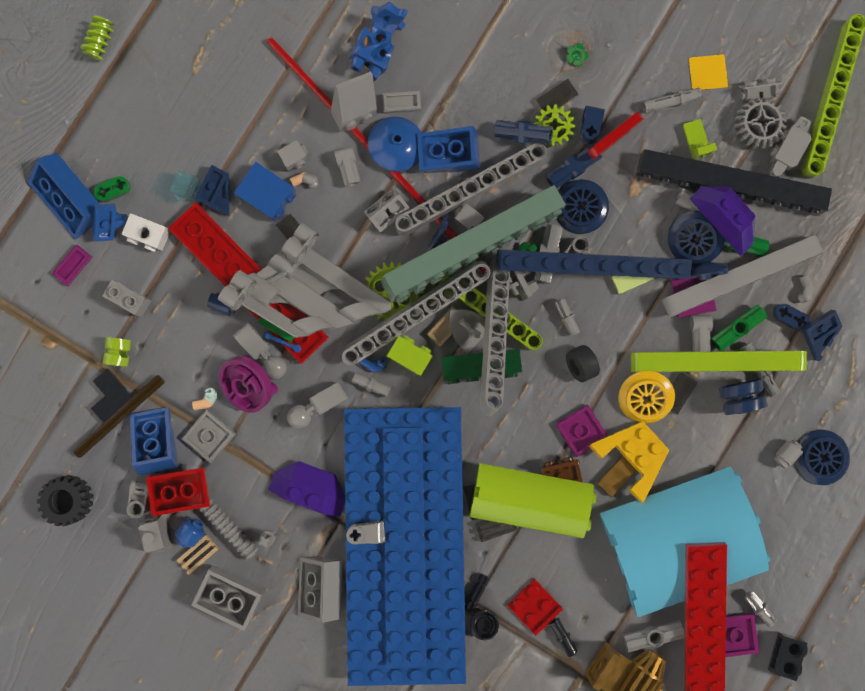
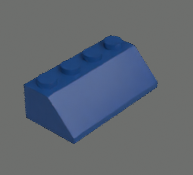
M57 152L37 159L28 184L76 240L93 227L94 205L100 203Z

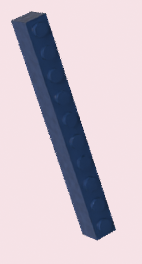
M497 249L496 269L508 271L690 279L692 260L683 258Z

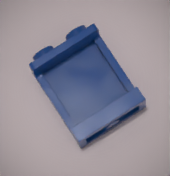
M257 162L253 164L234 192L237 197L267 215L274 222L277 218L280 219L283 216L287 203L290 204L296 196V190L293 186Z

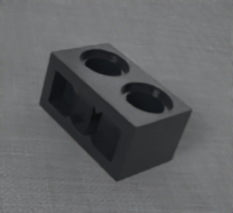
M778 632L768 670L774 675L797 681L798 676L802 673V662L808 652V643L800 638ZM795 644V648L789 651L790 645ZM790 663L789 668L784 670V665Z

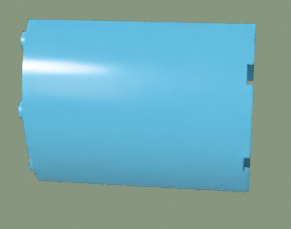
M731 466L649 495L642 503L635 500L600 513L602 525L611 546L615 548L621 572L625 575L627 581L625 585L630 603L637 618L685 601V544L725 542L727 544V585L769 571L768 562H770V557L766 551L759 528L761 524L760 519L753 512L745 491L741 486L742 481L739 474L734 473Z

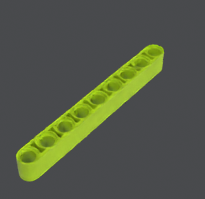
M854 14L841 28L812 129V140L807 147L801 168L802 175L807 179H812L823 173L827 164L865 31V17L861 14ZM836 76L840 77L841 82L837 80ZM831 94L836 96V100L832 98ZM826 111L831 114V118L826 115ZM821 129L826 132V136L822 135ZM816 147L820 149L821 154L816 152ZM810 165L815 167L816 172L811 170Z
M807 351L630 353L631 372L807 371Z

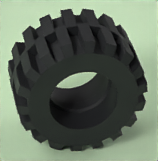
M73 475L51 479L42 486L44 490L38 493L41 496L40 499H37V504H40V507L37 508L38 512L42 511L41 517L43 519L48 518L47 523H54V526L62 525L63 527L79 522L86 517V514L90 513L89 507L93 506V502L90 499L94 497L93 494L89 493L92 490L91 487H86L87 482L85 480L80 481V477H73ZM62 490L68 491L73 498V506L69 512L63 510L58 503V496Z

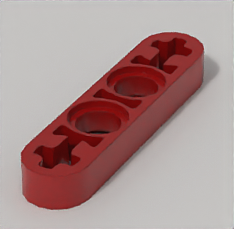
M636 112L594 145L587 153L595 160L634 129L644 118L639 112Z

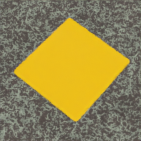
M724 54L689 58L692 89L699 87L700 90L728 87Z

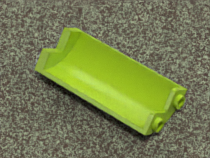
M480 463L471 501L470 517L584 538L586 531L591 529V520L589 519L592 504H595L597 494L593 493V484Z

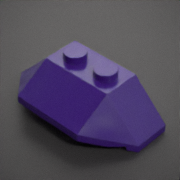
M702 186L689 198L740 256L754 244L756 215L731 187Z
M301 461L275 471L268 488L269 491L285 500L316 512L340 517L345 505V494L336 475Z

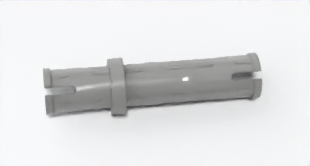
M699 87L688 91L680 90L672 95L643 101V110L645 113L675 105L683 106L685 103L700 100L702 97Z
M751 342L740 348L742 351H756ZM755 371L757 377L762 379L763 387L770 398L781 393L772 378V373H769V371Z

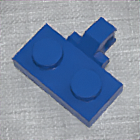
M95 204L93 222L94 241L114 240L115 230L118 227H125L128 220L127 214L116 212L115 204Z

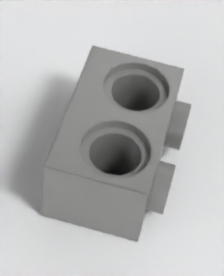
M393 188L366 209L364 213L377 230L381 232L410 208Z
M111 280L102 295L111 302L140 317L144 315L152 301L115 280Z

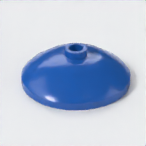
M394 116L382 119L370 131L368 137L369 154L378 166L387 171H407L419 162L417 133L422 132L416 124L403 117ZM398 137L401 141L396 142L394 138Z

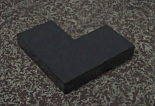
M106 369L93 380L94 384L105 396L91 407V410L104 423L133 397L110 369Z

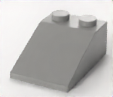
M371 71L335 85L331 114L340 131L352 130L358 124L363 122L369 123L374 119L377 108Z

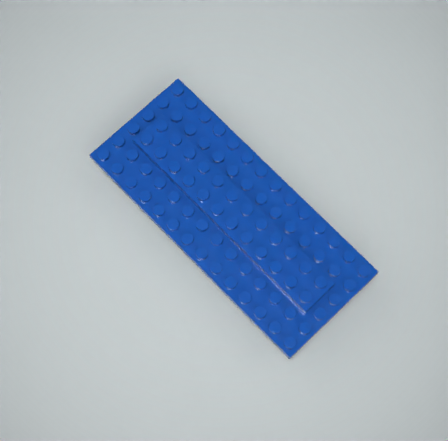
M461 407L344 409L346 533L353 524L372 521H384L385 542L378 544H351L346 537L348 686L466 684ZM354 529L351 535L358 538L361 533H357V530Z

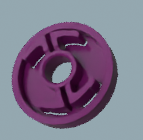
M248 355L233 357L224 363L220 369L219 382L224 395L236 408L244 412L254 413L261 410L270 402L272 395L278 392L277 385L270 382L265 370Z

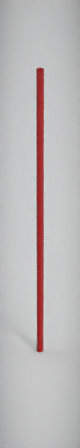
M272 37L269 38L267 43L331 111V99ZM357 127L349 130L368 150V139ZM388 171L419 205L426 202L399 172ZM439 217L434 222L440 226L443 219ZM448 225L445 233L450 239L457 237L458 235ZM478 267V269L484 274L486 268Z

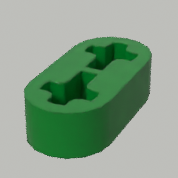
M118 176L97 185L94 189V196L101 202H109L129 193L131 184L126 178ZM119 182H122V183L125 184V185H123V189H122V190L119 189V188H116V187L119 186ZM102 189L108 191L105 193L106 197L100 195Z

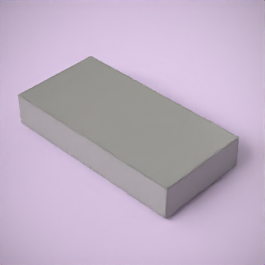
M420 91L382 93L384 114L421 111Z

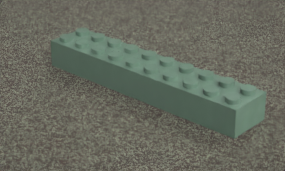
M555 185L386 273L383 275L381 284L392 303L396 301L401 303L408 299L411 293L418 294L425 290L428 284L435 285L439 283L445 275H454L463 265L468 267L480 256L485 258L491 255L492 251L497 247L502 249L509 245L508 242L515 239L517 241L523 238L529 230L534 232L541 228L542 224L546 221L548 223L553 222L563 213L561 210L566 204Z

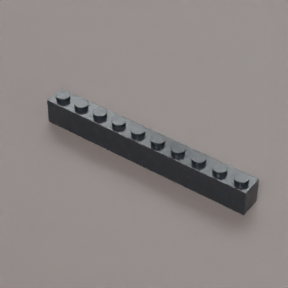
M647 149L640 153L636 176H641L643 180H660L661 184L666 185L674 183L678 184L680 188L693 187L698 190L702 186L731 187L741 200L750 199L756 204L769 203L775 208L788 207L790 211L794 212L807 211L809 215L820 216V214L828 211L832 188Z

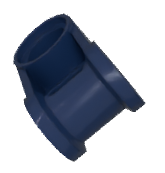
M585 106L580 139L584 144L590 145L596 141L600 134L605 109Z

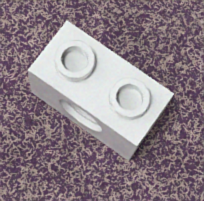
M131 213L122 232V235L128 237L126 241L138 245V242L145 244L144 248L153 252L156 249L163 251L170 234V230L167 227ZM145 230H149V236L143 239L142 233Z

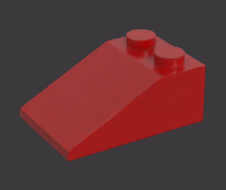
M205 467L146 477L152 516L211 506Z

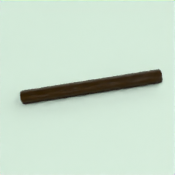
M157 375L80 443L73 450L74 455L78 458L83 457L165 383L163 378Z

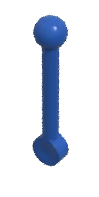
M269 332L264 333L265 339H271L288 346L295 352L301 351L300 345L288 343L272 336Z

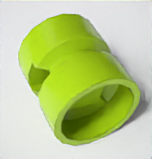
M106 337L104 348L107 349V352L103 355L102 364L128 367L129 356L127 352L131 349L132 340Z

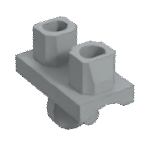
M510 271L509 291L511 290L514 296L519 294L522 301L531 297L539 289L534 280L526 283L524 276L530 274L529 271Z

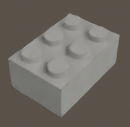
M212 566L207 571L191 606L245 631L266 590L216 566Z

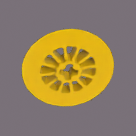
M641 371L628 377L622 384L618 395L619 405L623 413L631 420L639 423H653L663 419L671 411L675 402V391L671 382L664 375L654 371ZM647 384H651L650 388L647 390ZM644 385V390H642L639 386ZM645 395L647 397L650 395L651 400H646L644 402L643 396ZM650 406H652V408H653L655 411L650 412ZM645 407H647V413H643Z

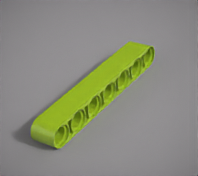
M447 274V275L445 276V278H444L442 281H440L439 283H437V284L440 285L441 283H443L444 281L448 280V279L451 278L452 276H449V275ZM461 278L460 281H459V283H460L461 285H467V284H468V283H467L466 281H464L462 278ZM451 288L444 289L450 294L453 293V290ZM476 288L457 298L485 318L486 313L482 311L481 306L486 303L487 296ZM473 292L476 295V300L474 302L467 301V293ZM508 312L507 335L530 351L539 349L543 344L542 337ZM516 325L520 326L523 330L520 336H516L513 333V327ZM530 337L537 338L538 345L536 347L529 345L528 340Z

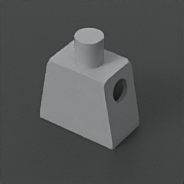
M165 514L144 518L138 528L145 553H157L172 549L173 544Z

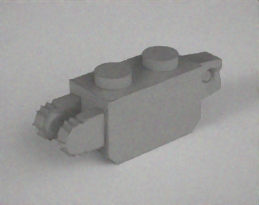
M801 116L794 125L782 131L784 135L779 137L781 141L778 146L775 145L769 154L772 156L769 160V163L772 165L769 168L768 175L780 177L784 171L791 170L798 165L812 140L810 134L807 133L811 124L810 120Z

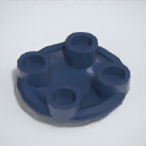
M718 262L700 264L691 269V278L699 277L700 280H708L712 278L711 275L727 274L728 265Z

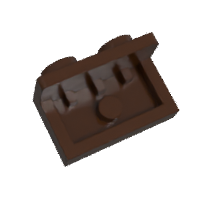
M573 456L563 458V462L555 463V461L544 462V466L539 467L541 475L583 482L579 467L580 462L578 459H574Z

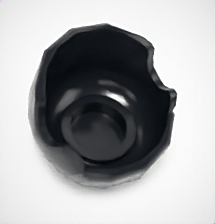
M481 610L471 617L470 630L476 638L487 641L494 638L498 633L499 622L497 616L491 611Z

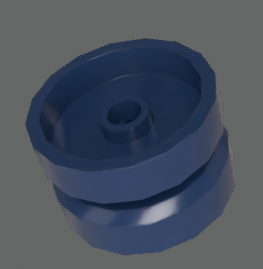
M762 379L718 388L722 399L734 398V400L723 404L725 415L744 414L768 407L766 396L752 395L764 389Z

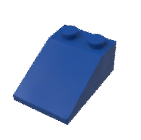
M474 126L417 133L420 172H462L480 169L478 132Z
M169 408L130 414L132 467L138 475L178 468Z

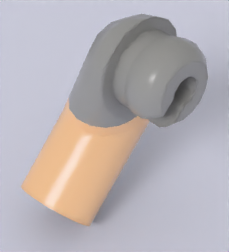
M302 172L290 178L294 187L301 183L309 184L310 188H316L319 185L318 178L314 174Z

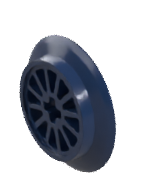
M579 179L565 184L559 190V194L566 206L574 207L569 211H566L564 207L561 210L563 213L557 218V221L564 229L575 234H587L595 231L604 223L609 212V201L606 193L598 184L589 180ZM579 190L582 191L581 198H579L577 194V191ZM584 191L590 192L586 199H584ZM574 193L577 200L572 198L570 194ZM591 195L595 197V199L587 201ZM566 199H570L574 204L566 203ZM595 201L598 203V206L589 205ZM578 202L581 204L586 203V210H578ZM589 209H597V213L594 214ZM575 211V214L570 218L568 214ZM586 212L593 216L591 220H589ZM577 214H579V222L573 220ZM582 214L584 215L586 222H581Z
M690 211L682 214L673 222L668 233V245L672 254L676 258L692 260L693 266L713 261L721 253L725 243V238L701 211ZM693 223L694 231L689 228V224ZM696 223L702 224L699 231L696 230ZM704 225H706L709 228L706 231L701 232ZM686 227L690 234L683 232L682 229ZM709 231L713 234L712 236H704ZM681 234L688 238L679 239V235ZM693 234L701 236L699 243L696 244L695 241H691ZM705 239H713V243H709V242L704 241V240H705ZM680 242H688L683 247L680 245ZM702 244L710 246V249L706 250ZM691 245V248L687 253L684 249ZM698 246L704 251L703 254H699ZM693 247H696V255L691 254Z
M815 430L806 434L799 441L803 453L795 461V464L804 479L816 485H830L844 476L849 467L850 453L845 441L839 435L828 430ZM811 448L815 450V453L810 452ZM837 449L838 453L832 454ZM809 454L813 455L814 458L809 459ZM821 454L825 455V458H827L826 461H821ZM839 456V461L833 460V457ZM831 462L837 463L836 468L833 466Z

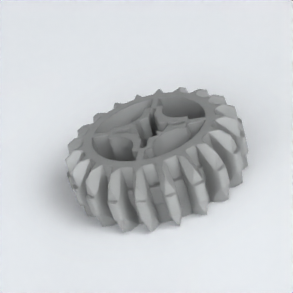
M758 97L755 101L750 99L748 104L744 103L741 106L742 109L737 111L738 116L734 118V121L737 122L734 128L739 129L736 135L742 136L740 142L746 140V146L752 143L753 149H756L758 146L760 149H764L766 146L771 147L773 143L779 142V137L784 135L782 131L787 127L784 125L787 119L782 118L785 111H779L781 105L775 107V100L768 103V97L763 100ZM755 111L753 119L747 121L749 112ZM773 125L771 135L766 137L767 128Z

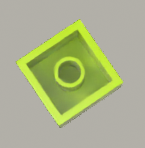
M406 335L403 338L398 336L387 355L388 358L419 376H422L433 356L430 354V349L423 345L420 348L415 346L414 340Z

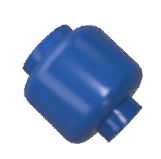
M191 518L185 519L175 530L177 543L185 548L194 547L204 536L203 523L196 518L194 520Z

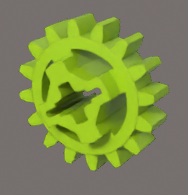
M557 104L554 105L553 109L549 105L546 106V111L541 109V116L536 115L535 117L539 122L534 123L549 126L554 121L556 125H559L556 130H553L552 147H554L556 142L561 146L562 140L568 142L567 135L572 136L573 132L570 129L575 128V125L571 124L574 117L569 118L568 116L571 111L564 112V106L557 109ZM551 114V118L548 121H542L547 115ZM559 115H561L565 119V121H562L559 118ZM566 130L561 137L557 138L560 131Z

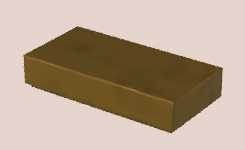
M622 455L597 484L612 497L632 476L636 469Z

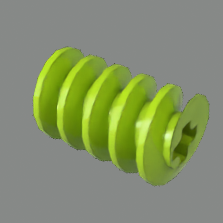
M94 15L91 18L94 23H89L91 30L86 31L88 37L83 39L86 44H81L80 48L85 55L103 61L99 53H106L102 46H109L104 40H111L107 32H114L110 28V25H114V23Z

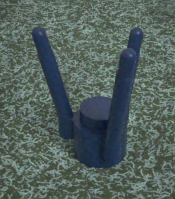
M448 214L444 216L436 234L429 243L428 247L430 250L448 241L443 236L449 224L447 221ZM471 226L470 228H468V229L465 230L464 232H466V231H468V230L474 228V226Z

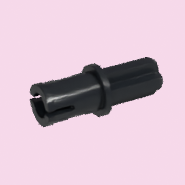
M560 618L552 620L549 625L557 637L556 641L560 642L568 657L574 656L577 653V649L570 638L571 634L566 631Z

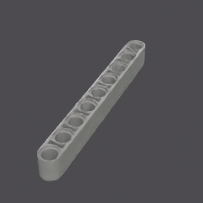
M535 143L403 213L395 221L396 232L400 235H408L533 168L543 161L547 154L546 147L541 143ZM532 151H539L541 157H535ZM516 160H523L525 165H517ZM505 168L509 174L502 175L499 169ZM489 177L492 183L486 184L482 178ZM473 186L476 191L469 193L466 187ZM452 194L457 195L459 200L452 202L449 196ZM439 203L443 209L435 211L432 205ZM422 212L426 218L418 220L415 215ZM406 221L409 227L401 229L398 224Z
M814 235L732 269L727 274L718 275L662 299V303L670 318L824 253L817 236Z
M497 252L489 263L490 276L487 283L480 410L486 416L495 415L503 404L510 271L496 269ZM489 383L495 385L496 388L491 387ZM488 402H492L495 407L490 406Z
M482 260L475 261L347 344L342 353L343 362L347 365L357 364L487 280L490 276V269L487 263ZM478 267L486 268L485 273L482 275L476 274L475 271ZM466 277L469 279V283L467 285H460V279ZM446 288L453 290V293L449 296H445L442 292ZM429 299H435L437 301V303L434 306H428L426 304V302ZM417 309L421 313L419 316L414 317L410 312ZM402 320L404 325L397 327L394 325V322ZM384 330L388 332V335L380 337L378 332ZM364 341H370L372 343V346L366 348L362 345V343ZM349 351H353L354 353H356V356L350 358L346 355V353Z

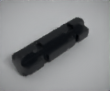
M481 573L479 575L478 583H475L469 599L465 603V608L470 611L475 610L476 602H479L485 590L484 586H487L490 580L485 574Z

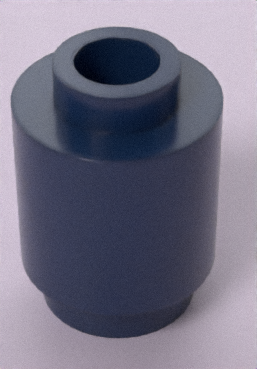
M211 293L207 302V307L211 308V311L226 316L235 313L233 309L218 300L220 293Z

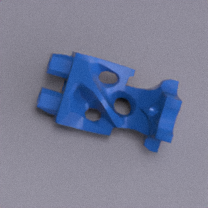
M389 1L380 7L372 6L370 29L368 31L365 26L363 27L349 56V59L352 60L351 70L359 73L365 67L369 69L368 72L371 71L373 81H375L379 75L381 76L388 69V63L394 49V45L391 44L392 34L395 30L401 31L406 24L403 20L408 12L406 9H399ZM376 35H383V41L378 42L376 40ZM380 50L385 52L384 57L380 56Z

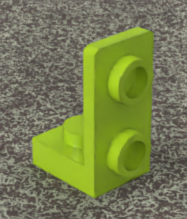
M701 119L683 124L682 127L692 159L697 160L708 157L717 151L716 143H708Z

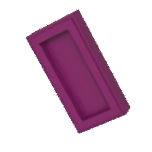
M76 244L52 274L66 286H69L93 257Z

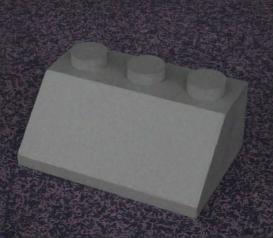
M300 557L298 616L321 623L340 620L342 560L322 557Z

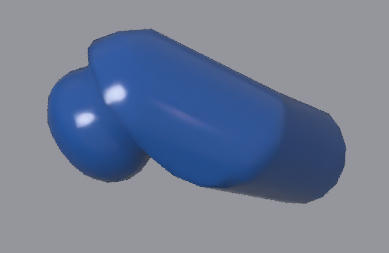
M366 357L359 362L360 365L372 373L384 370L388 363L384 357L373 361Z

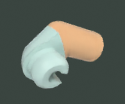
M207 388L202 400L192 401L193 409L200 410L212 407L217 399V391L214 388Z

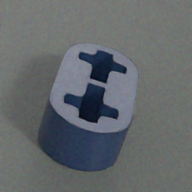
M780 304L773 309L774 318L794 330H802V328L810 324V319L805 313L788 304ZM785 309L784 312L788 314L789 317L786 315L781 317V312H779V310ZM793 318H802L803 325L798 326V322Z

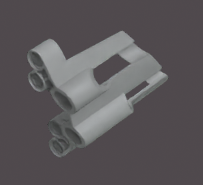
M304 223L298 226L293 237L286 241L282 250L271 258L264 269L257 274L252 273L249 275L239 270L233 276L230 284L224 287L218 296L219 301L234 311L243 305L295 338L310 336L323 329L336 330L359 323L365 317L384 314L391 311L392 303L315 252L312 247L317 241L319 233ZM341 289L359 301V303L339 309L320 295L328 290ZM290 303L309 317L293 322L269 306V304Z

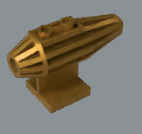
M605 641L584 674L591 686L597 691H600V689L603 691H662L666 660L655 651L648 649L631 661L618 653L611 644Z

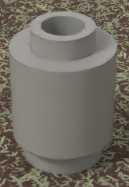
M787 440L775 453L774 461L784 469H787L788 466L791 467L802 455V446L794 440L791 442Z

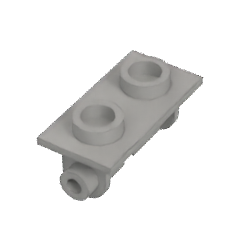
M765 78L764 82L757 83V80L746 81L745 85H739V88L744 89V92H741V99L745 101L755 100L759 97V92H762L763 99L777 97L781 93L778 85L783 84V82L777 81L776 78Z

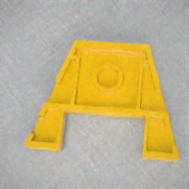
M640 422L589 445L600 459L604 458L616 447L642 477L629 491L640 503L645 501L669 452V449L644 422Z

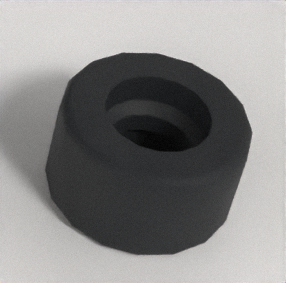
M580 345L567 352V366L577 381L584 383L600 373L597 357L588 346Z

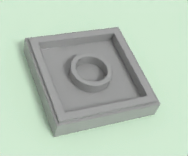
M206 409L181 439L211 464L234 438L236 433Z

